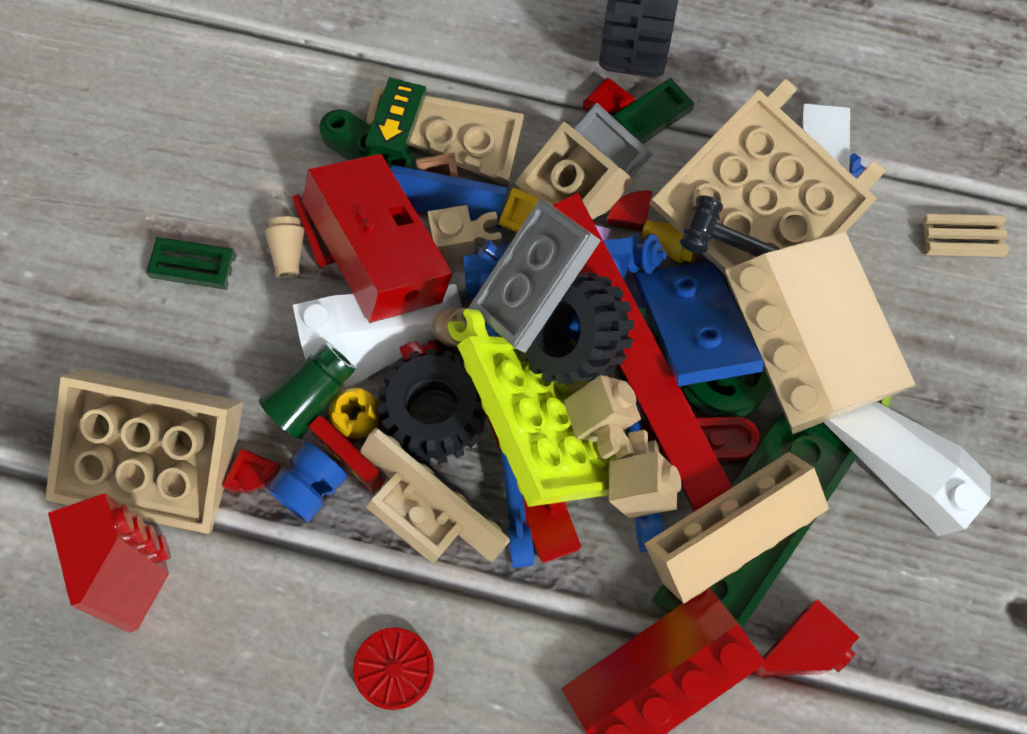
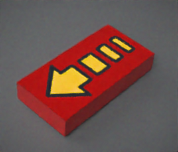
M318 416L308 426L314 439L372 494L383 484L380 471L327 420Z

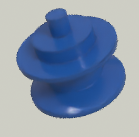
M633 233L629 237L632 256L628 270L631 273H636L642 266L645 273L653 274L662 259H666L667 253L663 251L657 235L649 234L645 241H643L639 233Z

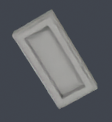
M597 102L574 126L577 132L631 177L653 156L644 145Z

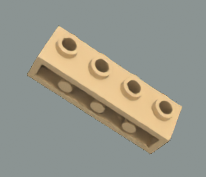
M788 452L644 544L662 583L678 599L686 603L693 597L702 594L707 588L730 573L739 570L744 564L759 554L773 548L779 541L799 528L811 523L813 519L829 510L815 468Z

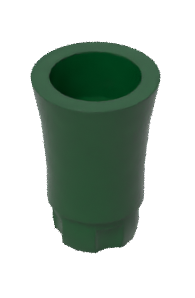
M326 342L314 355L310 354L278 386L261 397L259 403L266 414L278 426L293 437L303 440L309 431L308 426L345 386L344 382L352 376L356 368L343 353Z

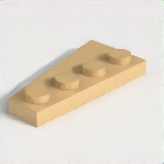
M375 87L366 117L369 125H372L385 88ZM426 96L409 145L433 156L454 152L457 166L509 188L523 129L524 114Z

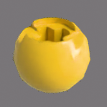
M351 387L341 390L331 401L328 412L329 422L345 438L358 440L368 437L380 423L381 417L378 408L380 403L366 389ZM358 406L361 409V413H358L357 420L352 421L348 414L352 413L353 407Z

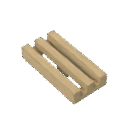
M926 214L922 220L926 255L1005 257L1010 251L1009 244H1005V239L1008 235L1007 230H1003V225L1006 223L1005 216ZM934 239H955L956 241H970L971 239L994 240V244L935 242Z

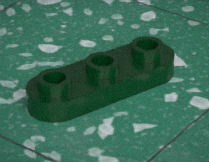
M336 109L322 117L319 129L323 142L347 160L381 154L390 169L396 163H404L405 168L418 170L417 158L408 149L404 158L364 148L363 145H365L371 125L351 112ZM337 124H344L341 128H333Z

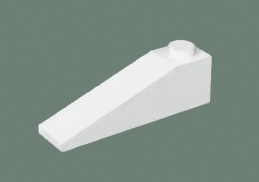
M450 284L441 304L373 323L368 322L354 294L333 295L294 304L293 310L305 359L310 354L314 355L327 342L343 353L356 368L352 376L344 382L345 386L341 389L344 390L358 387L367 382L368 377L387 366L389 368L394 366V363L401 358L400 346L412 341H418L420 346L428 345L429 340L436 341L432 332V322L435 315L441 309L447 307L462 308L456 284Z
M877 401L824 422L937 536L965 530L991 499V476L961 446Z

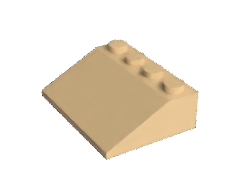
M846 232L768 252L725 270L731 292L764 360L763 367L792 434L916 386Z
M85 369L61 376L45 500L71 505L107 493L119 504H125L133 515H139L142 521L210 534L224 491L222 484L230 470L238 441L243 401Z

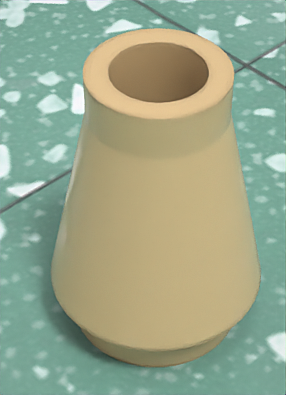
M281 216L268 220V228L264 231L275 267V276L279 278L299 276V264L305 229L300 226V219L296 217Z

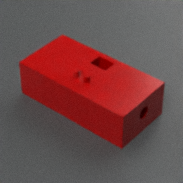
M378 154L308 169L302 202L368 322L373 323L441 304L453 272L383 156Z

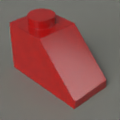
M817 599L801 612L765 653L763 659L766 664L754 673L757 676L821 675L832 669L840 672L855 656L856 652L851 647L859 639V636Z

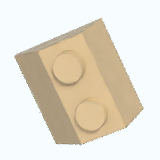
M564 121L515 181V184L522 191L553 204L579 193L593 220L609 211L635 179Z

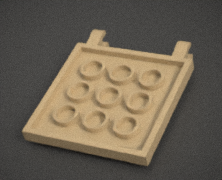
M786 78L768 97L758 89L654 196L649 205L684 236L683 230L687 227L692 214V207L696 206V198L700 195L712 196L723 204V210L718 213L720 219L717 222L779 249L847 232L877 199L869 189L887 170L874 160L856 178L781 110L797 91V88ZM711 238L712 240L707 243L708 250L702 253L725 275L726 269L756 257L714 238Z

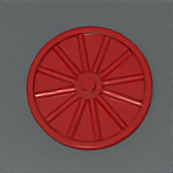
M398 627L385 628L370 635L359 647L353 664L355 684L361 695L374 706L385 710H401L418 702L428 691L434 674L433 657L424 640L416 633Z

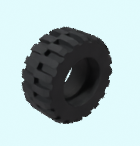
M608 0L599 65L605 71L649 78L662 76L667 63L678 0Z

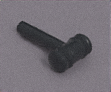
M700 195L696 198V206L692 207V214L687 227L683 230L685 235L680 239L682 247L694 253H705L708 250L707 243L712 240L711 238L756 257L779 250L775 246L717 222L720 219L718 213L723 210V204L718 199L708 195Z

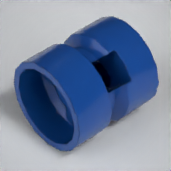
M306 441L290 458L291 468L289 470L281 469L265 488L293 514L304 522L309 523L324 506L322 500L324 494L333 495L346 480L347 475L326 454Z

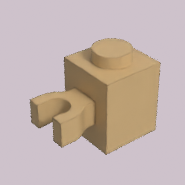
M467 205L427 211L431 237L448 266L462 264L463 256L475 255V245L477 244L485 246L484 243L490 240L495 246H502L500 232L489 234L484 231L487 227L497 226L496 212L483 214L477 220L470 221Z
M600 375L564 400L576 439L597 442L599 454L604 459L609 458L613 454H615L616 460L635 454L630 440L623 431L641 420L636 406V395L627 381Z
M645 430L628 433V439L632 444L635 454L631 457L610 461L609 502L628 518L677 510V492L681 489V478L677 468L672 466L659 453V444L655 440L648 442V433Z

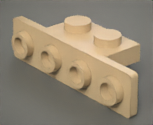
M377 428L369 434L360 452L391 479L371 499L366 508L432 564L439 559L458 535L491 562L494 561L510 542V539L502 533L500 527L492 520L485 519L473 509L464 496L456 491H452L437 479L428 466L418 463L407 454L394 438L383 434Z

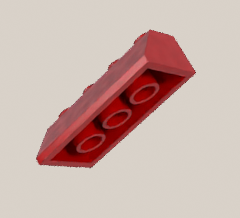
M107 493L48 512L70 605L128 633L138 630L169 575L166 560L171 559V552L163 534L158 535L152 525L147 526L139 515H133L125 504H119Z
M707 588L702 594L676 607L561 689L587 734H667L761 668L766 662L738 622L713 591Z

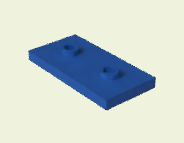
M711 261L658 269L653 274L645 272L636 273L637 288L678 386L763 372L764 360L721 274Z

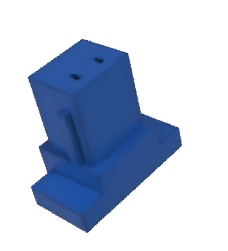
M853 153L850 155L849 172L856 178L866 167L861 165V157Z

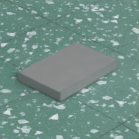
M540 198L469 308L479 310L488 325L514 348L526 353L601 240Z

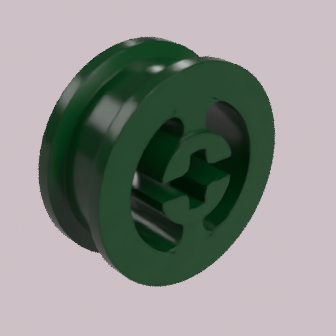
M763 367V372L754 373L753 387H748L745 384L744 379L747 375L714 380L710 387L705 382L681 386V389L688 402L705 416L745 417L758 408L772 389V385Z

